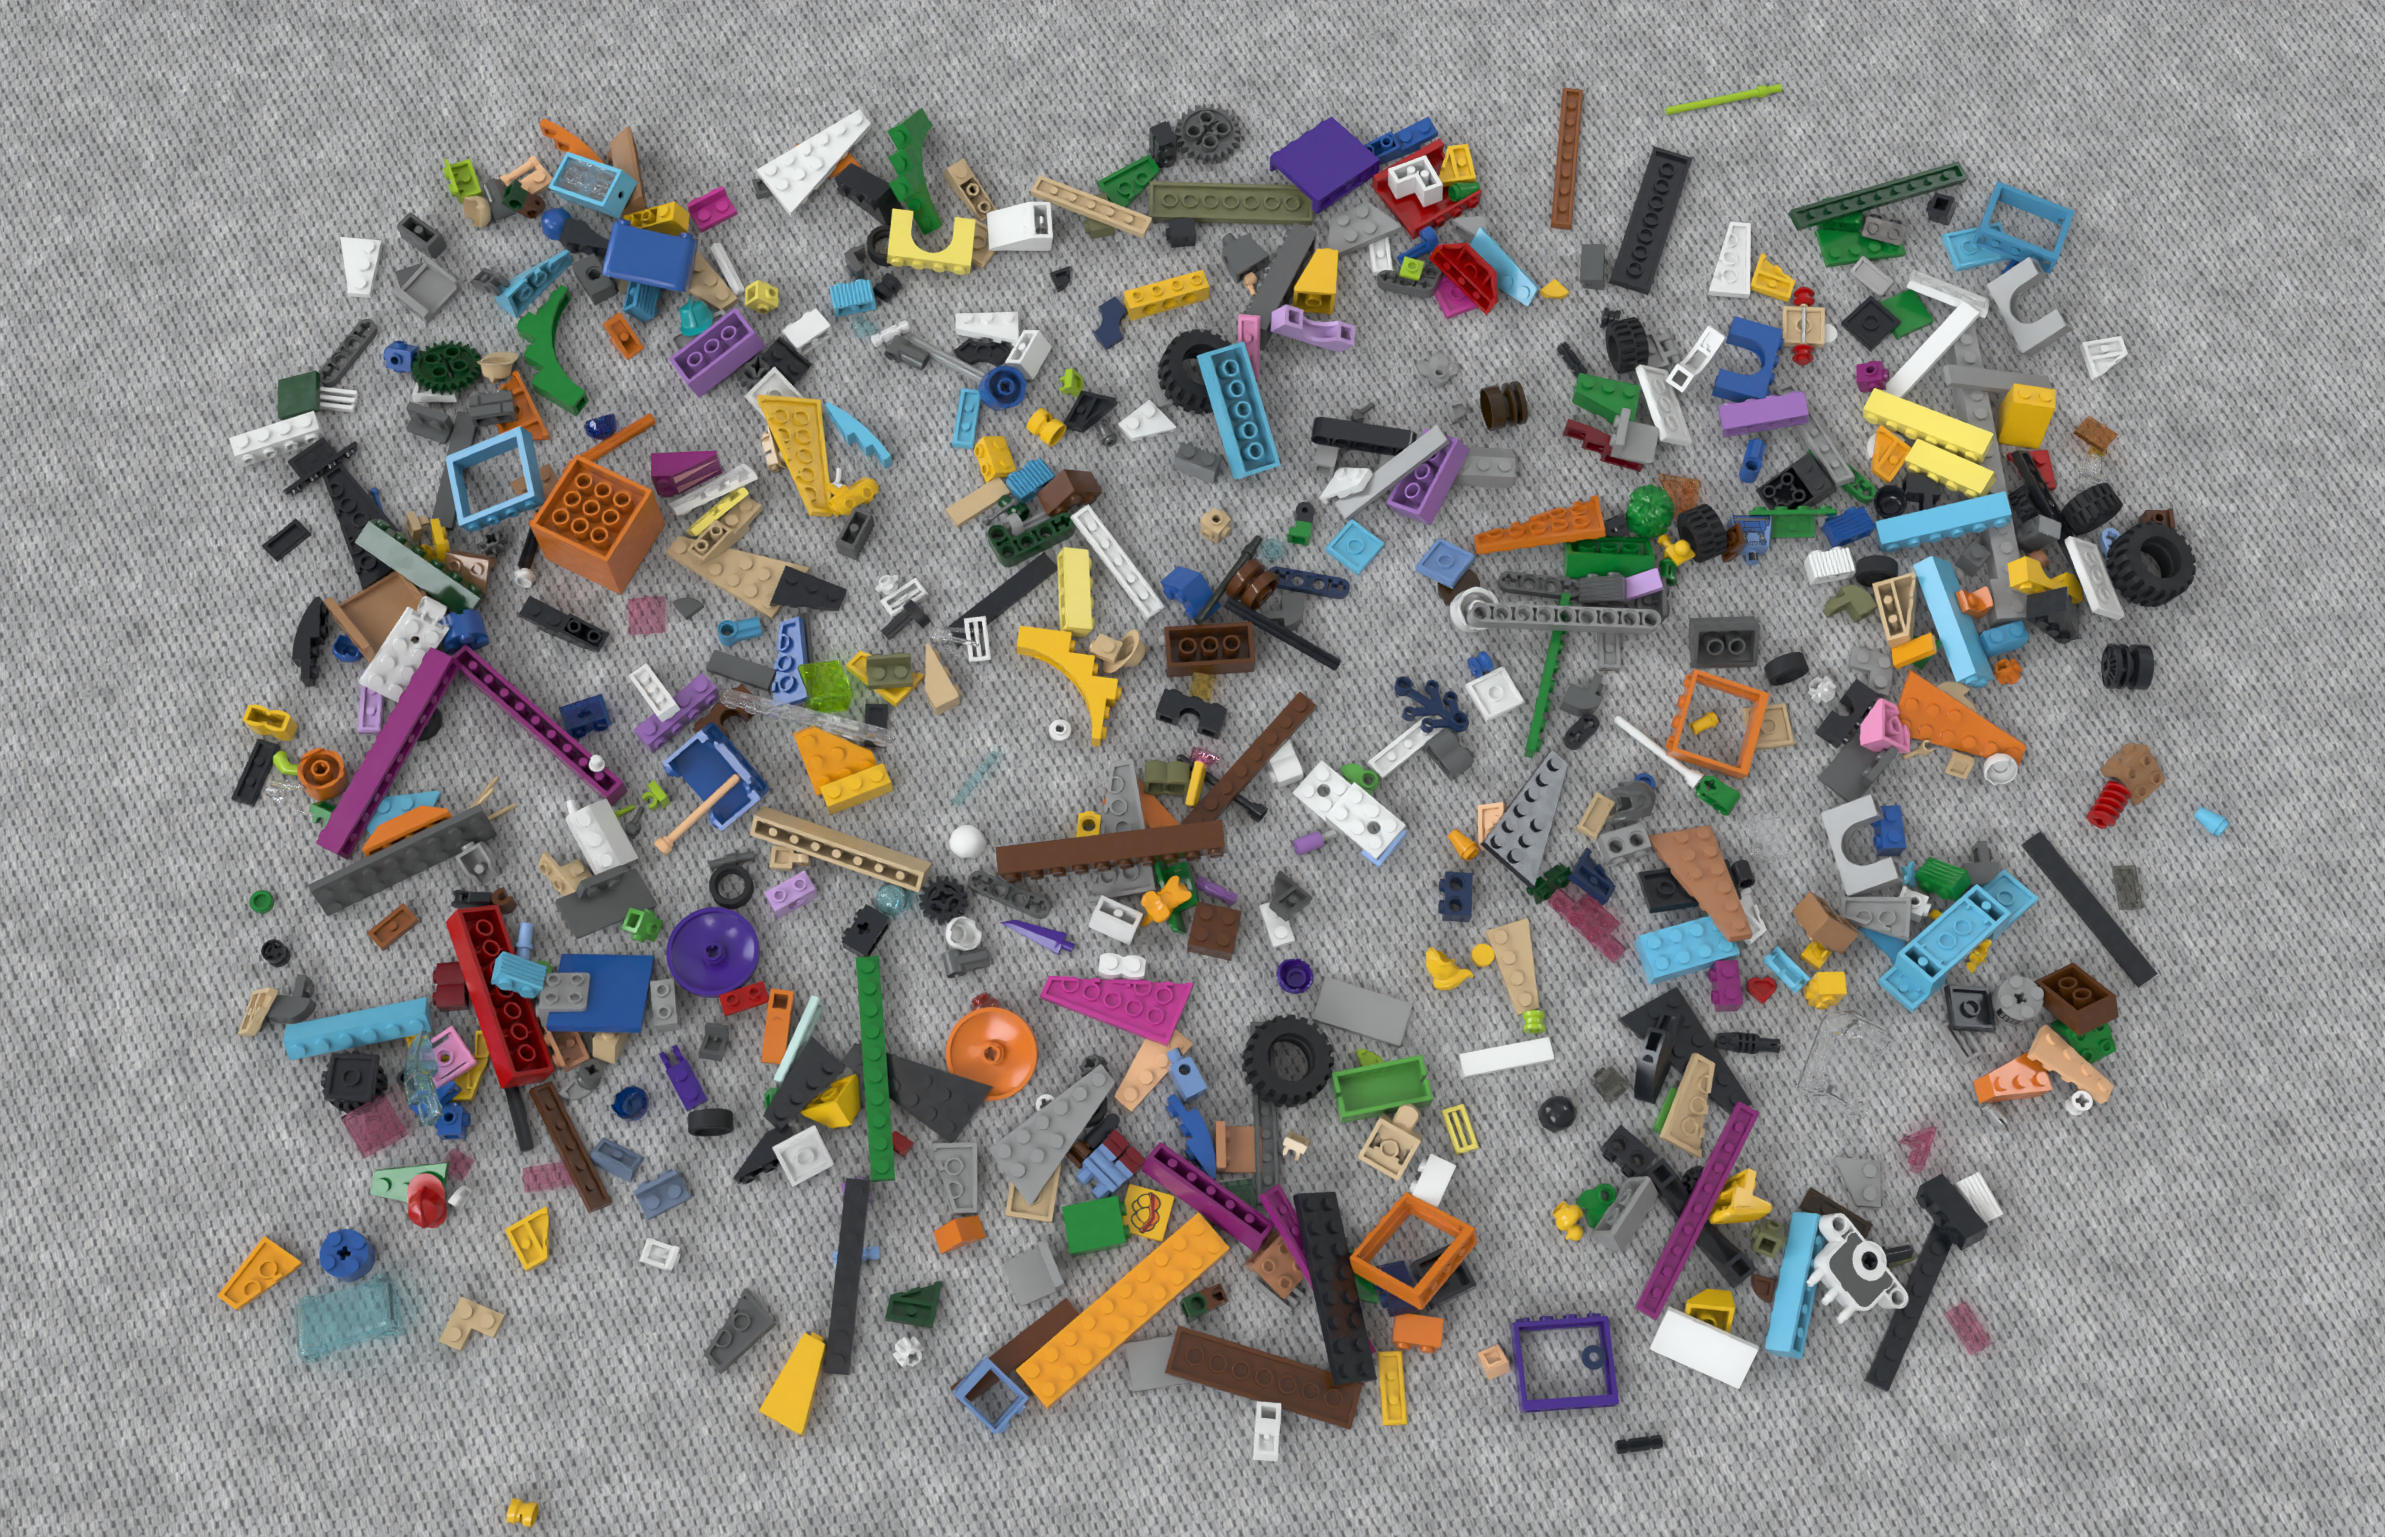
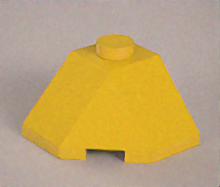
M856 1074L840 1078L830 1084L832 1087L821 1095L819 1094L801 1111L802 1115L832 1129L850 1126L860 1111L859 1079Z

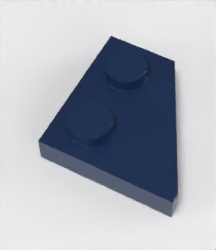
M1587 847L1581 853L1568 879L1604 905L1608 902L1616 886L1607 877L1601 864L1596 865L1590 857L1592 851Z

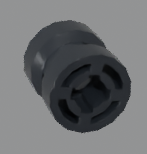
M886 273L882 277V282L877 283L873 287V292L878 298L888 303L893 298L894 292H898L902 285L895 276Z
M276 939L268 940L261 949L262 957L273 967L286 965L291 957L289 949Z

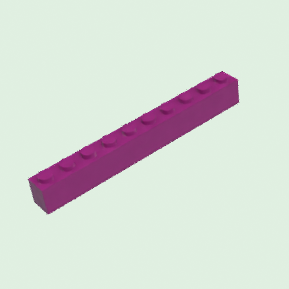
M465 644L452 656L462 664L458 670L462 676L602 799H607L611 807L628 791L623 781L606 766L600 772L592 771L589 768V762L593 755L469 646Z
M432 647L423 656L422 663L412 675L406 690L400 695L399 702L389 714L388 721L378 733L372 748L366 753L365 760L355 772L351 784L343 792L341 801L336 809L332 811L325 828L319 833L316 844L346 860L349 859L462 664L453 657Z

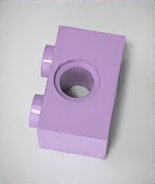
M805 871L764 893L778 919L818 897L816 889Z

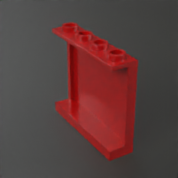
M1440 139L1373 175L1371 187L1413 240L1420 237L1419 231L1427 226L1440 228L1447 220L1452 217L1454 219L1458 218L1463 211L1468 208L1473 209L1480 203L1481 190L1476 191L1459 202H1452L1448 193L1449 186L1443 187L1442 201L1426 207L1422 206L1415 193L1396 199L1388 186L1389 168L1426 155L1439 177L1445 158L1443 152L1444 143Z

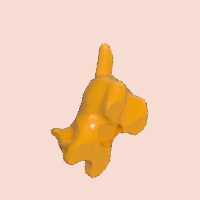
M1178 876L1171 877L1159 892L1149 891L1144 894L1141 905L1145 907L1148 914L1142 920V927H1146L1153 920L1156 923L1164 922L1170 918L1174 908L1192 897V893L1187 891V886L1179 883L1180 878Z

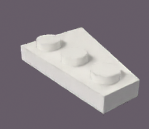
M1018 312L956 314V334L977 339L983 337L992 338L993 342L1001 343L1006 341L1011 342L1012 346H1015L1019 339Z

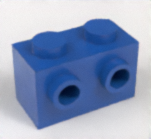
M1880 806L1884 819L1871 823L1874 829L1873 844L1876 848L1877 856H1899L1906 848L1901 806Z

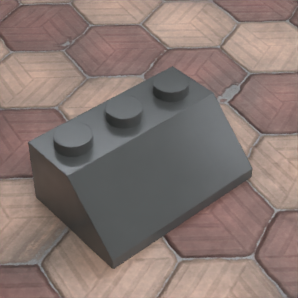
M1755 617L1689 618L1688 639L1692 668L1757 666L1760 625Z

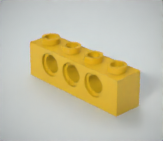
M1199 270L1124 291V306L1128 311L1127 314L1130 321L1207 300L1209 299L1210 286L1204 271Z

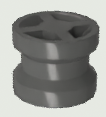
M594 1060L582 1063L577 1076L578 1085L586 1090L596 1089L604 1073L602 1065Z

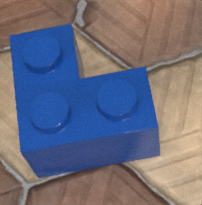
M1181 566L1175 568L1160 582L1166 597L1183 604L1186 609L1185 614L1191 620L1195 619L1213 594L1201 573ZM1219 601L1211 610V612L1205 620H1207L1214 612H1216L1221 607Z

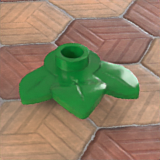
M1603 1183L1597 1185L1594 1190H1585L1580 1194L1576 1205L1586 1210L1585 1218L1590 1228L1596 1227L1609 1205L1615 1201L1616 1191L1611 1185ZM1602 1191L1607 1195L1605 1200L1601 1197Z

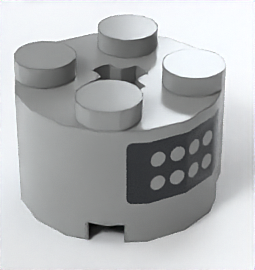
M2018 975L2010 977L2002 982L1991 995L1995 1018L2011 1027L2028 1023L2042 1009L2043 990L2031 979Z

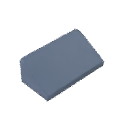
M604 1137L590 1155L593 1165L628 1182L632 1181L644 1160L643 1156Z

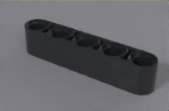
M1316 417L1314 419L1311 441L1315 444L1390 456L1398 455L1417 439V434L1411 430L1327 417Z

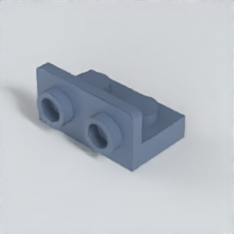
M670 1169L664 1171L659 1175L660 1178L652 1182L650 1180L645 1181L637 1186L638 1189L633 1191L648 1221L692 1199L678 1170L673 1171Z

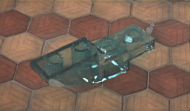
M427 1030L422 1031L410 1044L405 1060L404 1084L408 1106L417 1105L423 1126H432L443 1113L442 1105L439 1103L436 1093V1085L433 1082V1078L439 1072L438 1063L435 1060L432 1042L429 1040Z

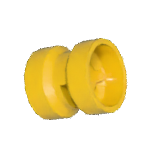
M513 1498L507 1512V1523L516 1524L519 1522L525 1527L532 1528L539 1511V1503L532 1501L524 1503L522 1499Z

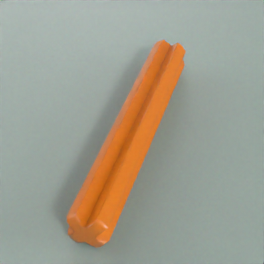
M648 413L580 456L594 462L655 425L656 421Z

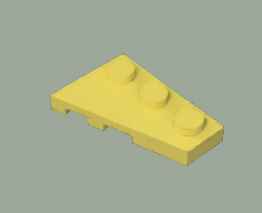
M745 487L729 492L686 531L691 537L700 536L715 520L720 521L725 516L724 513L732 509L749 492Z

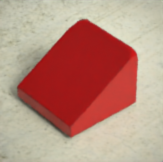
M897 1131L892 1132L893 1151L905 1157L914 1145V1142Z

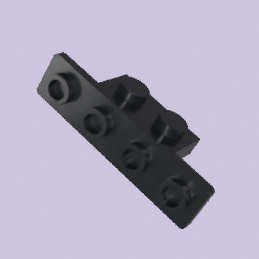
M322 437L287 461L300 479L285 488L283 493L285 495L290 493L293 496L303 489L301 485L308 480L309 483H312L321 476L319 474L320 471L325 468L329 470L338 464L337 460L342 456L348 458L357 452L355 449L358 446L357 442H352L336 453L326 439Z

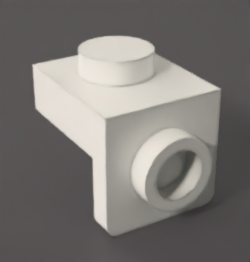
M647 1238L639 1262L665 1271L672 1270L679 1262L680 1253L678 1252L680 1247Z

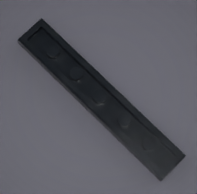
M1043 552L945 628L944 633L959 648L967 641L964 618L986 616V623L988 625L1058 570L1057 565ZM978 621L979 631L983 629L982 621ZM970 622V636L973 637L975 635L973 622Z

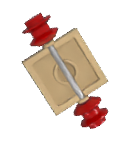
M1800 287L1793 294L1795 297L1793 304L1795 306H1783L1782 308L1783 331L1781 338H1784L1783 346L1793 347L1792 351L1795 355H1793L1792 360L1798 365H1807L1814 359L1811 354L1814 348H1824L1825 308L1810 307L1815 302L1812 298L1815 292L1809 287Z

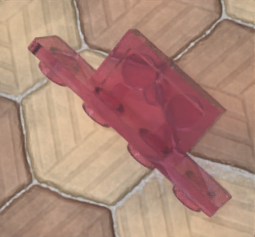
M1558 888L1547 901L1548 905L1612 963H1615L1625 952L1626 947L1611 934L1621 923L1588 893L1575 902L1561 888Z

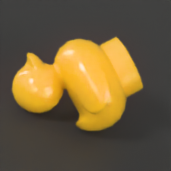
M1562 1201L1552 1212V1215L1556 1218V1226L1561 1231H1567L1566 1240L1578 1241L1583 1237V1229L1579 1225L1574 1224L1580 1217L1583 1218V1212L1578 1205H1569Z

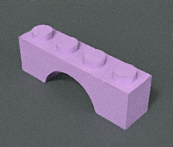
M1287 304L1272 312L1271 332L1335 352H1342L1354 346V325L1341 321H1312L1303 316V309Z

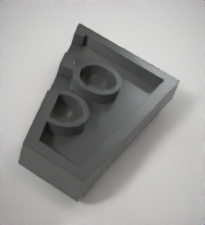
M745 1288L740 1295L741 1298L737 1305L728 1314L729 1318L722 1329H719L704 1354L720 1374L727 1370L776 1325Z

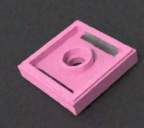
M450 1026L412 1052L436 1089L452 1080H456L478 1065V1062L453 1026ZM443 1041L441 1044H439L438 1046H436V1047L433 1048L432 1050L430 1049V1048H432L433 1046H435L436 1044H438L439 1042ZM449 1055V1061L446 1063L442 1062V1057Z

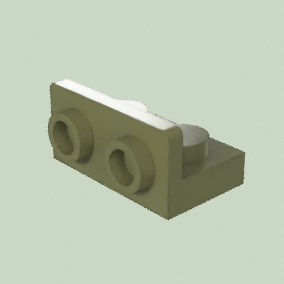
M910 653L873 654L866 657L868 690L913 687Z

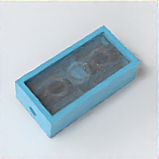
M567 152L548 188L564 200L619 219L638 182L621 169Z

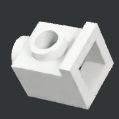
M1903 886L1899 897H1911L1912 903L1917 904H1912L1911 920L1920 923L1922 916L1927 917L1932 904L1928 903L1929 896L1907 889L1908 887Z

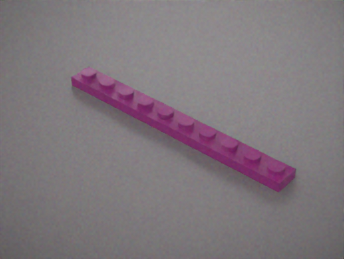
M1740 1101L1736 1102L1634 1309L1653 1320L1658 1319L1759 1115L1758 1111Z

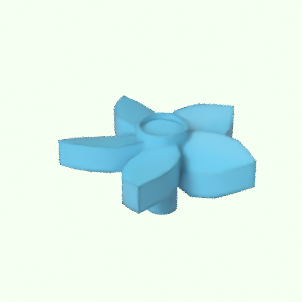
M1910 861L1908 867L1901 866L1905 880L1901 883L1915 888V873H1918V870H1914L1915 863Z

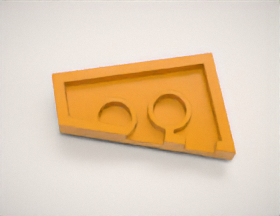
M264 1236L217 1297L239 1311L304 1263Z

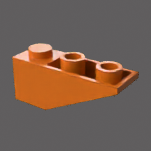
M770 989L762 1063L780 1065L786 1053L795 1004L794 991Z

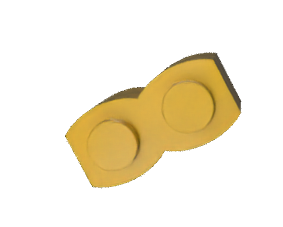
M256 704L248 705L242 719L254 733L264 736L272 735L282 741L293 740L298 725L288 713L281 710L269 711L266 707Z

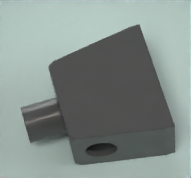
M1228 233L1222 238V242L1225 244V247L1222 249V259L1236 284L1243 281L1245 275L1250 272L1255 274L1268 266L1269 254L1248 235H1243L1236 239L1232 233Z

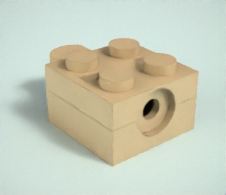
M1403 1104L1399 1107L1394 1118L1382 1113L1357 1158L1399 1181L1423 1138L1421 1134L1413 1130L1419 1120V1110L1412 1104Z

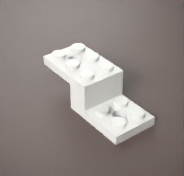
M1322 760L1293 792L1297 799L1342 837L1347 835L1375 860L1384 853L1406 827L1402 821L1355 782L1351 785ZM1322 786H1327L1330 789V794L1326 797L1318 795V789ZM1369 824H1379L1380 831L1377 834L1369 833L1367 830Z

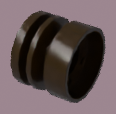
M1512 381L1510 385L1508 383L1502 384L1501 391L1497 385L1481 388V412L1489 431L1505 428L1506 420L1511 427L1516 426V424L1522 425L1527 423V401L1519 381Z

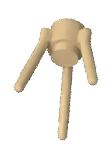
M498 776L493 778L474 803L466 810L478 804L482 805L495 791L493 786L498 781ZM513 803L487 816L489 821L517 807V804Z

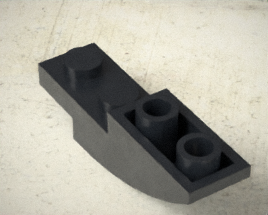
M320 596L313 599L303 614L293 644L292 660L297 667H301L300 679L306 687L315 686L316 679L319 678V668L316 665V658H319L320 655L318 645H325V637L329 636L328 625L325 624V617H329V611Z
M531 596L528 597L519 613V617L538 626L539 630L593 652L599 653L609 636L608 632L570 613L567 615Z
M1662 1010L1655 1028L1649 1026L1637 1063L1634 1084L1635 1099L1655 1105L1672 1065L1668 1058L1685 1020L1682 1014Z

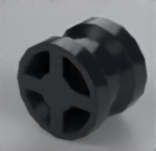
M1604 307L1600 328L1604 329L1609 322L1620 320L1621 310L1610 311L1609 308Z

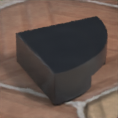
M1069 266L1050 273L1057 293L1065 289L1067 283L1069 284Z

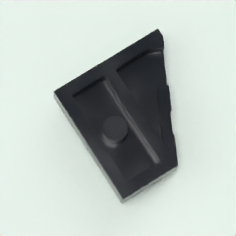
M1081 390L1064 424L1068 430L1084 433L1116 407L1118 402L1114 397Z

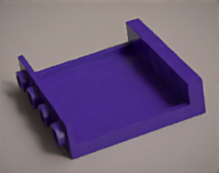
M1332 116L1270 156V171L1273 172L1278 169L1312 200V210L1317 214L1373 178V175L1379 173L1380 159Z

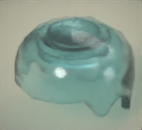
M888 882L879 888L875 901L878 909L885 915L898 916L911 907L913 897L909 889Z

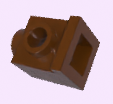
M2173 508L2168 510H2145L2139 517L2138 523L2155 521L2157 524L2161 522L2167 524L2168 528L2173 527L2175 529Z

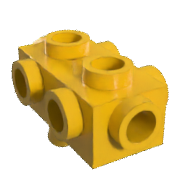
M862 477L849 487L843 485L840 488L829 481L825 489L834 495L829 499L831 503L830 510L836 517L844 514L845 516L850 515L854 507L861 503L865 505L874 499L873 496L879 490L878 484L874 479H870V477Z

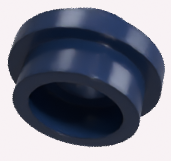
M1590 1345L1582 1351L1581 1360L1586 1368L1597 1370L1604 1365L1606 1355L1599 1346ZM1591 1353L1597 1354V1361H1592L1590 1359Z

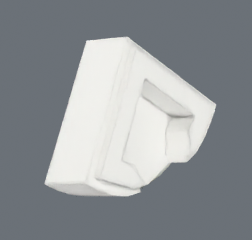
M465 1185L461 1186L451 1196L448 1203L458 1210H462L473 1189Z

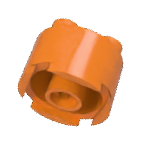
M315 748L302 756L297 767V774L304 791L317 801L334 798L346 789L348 774L344 762L337 752L325 750V748Z

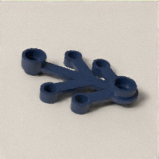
M1401 676L1396 679L1394 690L1397 695L1402 697L1407 695L1424 706L1417 708L1405 707L1402 713L1404 720L1413 721L1418 716L1435 715L1443 718L1436 720L1424 718L1420 728L1425 733H1431L1434 728L1449 727L1455 732H1463L1468 728V716L1464 712L1459 711L1456 693L1448 691L1444 695L1443 702L1449 706V712L1443 708L1437 681L1428 680L1425 685L1426 693L1431 696L1430 700L1412 688L1413 682L1408 677Z

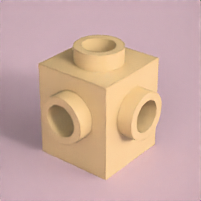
M1215 507L1210 512H1205L1200 519V533L1217 545L1232 530L1230 516L1225 511H1219Z

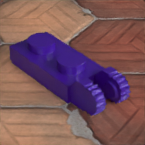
M675 1045L672 1047L673 1053L680 1063L671 1066L667 1054L662 1052L659 1055L667 1069L665 1070L688 1112L707 1102L708 1099L687 1059H684L678 1046Z

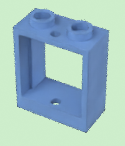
M986 1356L976 1364L951 1392L995 1435L998 1432L1003 1433L1009 1427L1011 1417L1015 1413L1019 1415L1027 1407L1028 1403L1026 1401L1029 1399ZM989 1369L1017 1395L1015 1400L994 1423L985 1417L965 1397Z

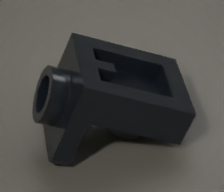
M1618 514L1603 521L1607 536L1622 537L1629 534V529L1626 525L1627 521L1623 514Z

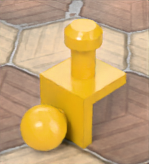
M1663 534L1658 538L1657 543L1665 548L1664 559H1672L1677 566L1695 557V553L1687 541L1682 539L1673 544L1667 534Z

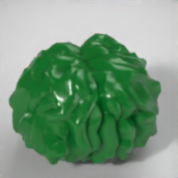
M1653 484L1639 486V488L1634 489V492L1629 495L1631 498L1629 499L1630 504L1625 513L1626 525L1630 532H1634L1639 537L1650 539L1667 533V527L1672 525L1671 521L1675 510L1674 502L1665 489L1662 490V486L1656 487Z

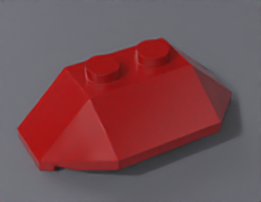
M1467 242L1438 244L1429 256V259L1476 306L1488 315L1498 302L1497 271Z

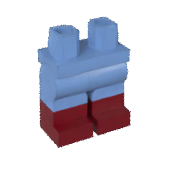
M1114 1129L1108 1138L1082 1162V1168L1076 1175V1179L1084 1187L1094 1179L1098 1185L1091 1191V1194L1097 1200L1107 1198L1109 1195L1112 1197L1143 1169L1146 1159L1133 1146L1130 1147V1143Z

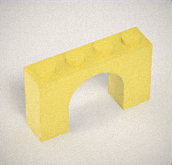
M892 209L887 263L896 267L903 265L912 266V268L918 270L928 268L936 272L950 271L957 275L970 274L975 219L955 217L950 245L943 251L930 253L917 247L912 239L913 211Z

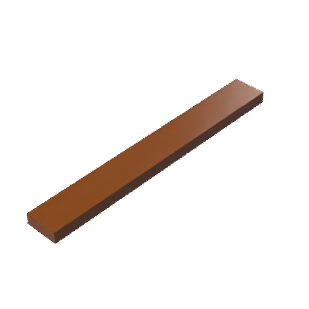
M1563 88L1550 228L1571 230L1583 97V90Z

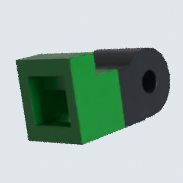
M1302 502L1297 505L1295 510L1296 527L1289 528L1288 543L1309 545L1314 516V507L1310 503Z

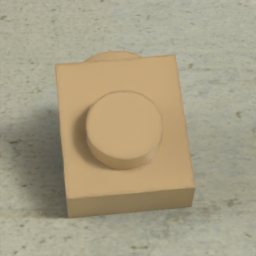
M1099 633L1097 639L1092 640L1089 651L1091 655L1095 656V661L1099 658L1115 664L1124 645L1123 642Z

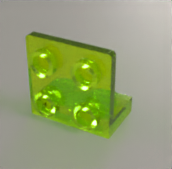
M839 660L798 665V672L808 694L804 706L806 716L848 710L853 692Z

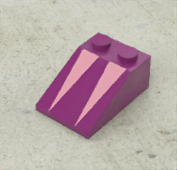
M716 450L651 453V478L657 495L662 497H672L673 495L681 494L722 474V467Z

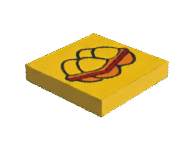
M1129 1184L1125 1197L1127 1215L1123 1216L1124 1224H1129L1132 1235L1162 1243L1175 1196Z

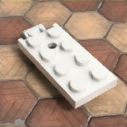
M424 596L418 605L417 611L407 607L359 679V683L398 703L400 695L406 690L412 675L422 663L423 656L429 651L430 647L436 649L449 630L448 626L439 623L446 612L447 606L428 596ZM413 636H418L419 641L412 642L411 638Z

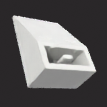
M1026 202L988 212L989 250L1051 251L1053 231L1050 202Z

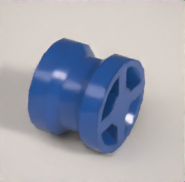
M1485 651L1478 653L1477 657L1467 659L1468 667L1476 678L1481 677L1485 671L1490 672L1494 669L1493 663Z

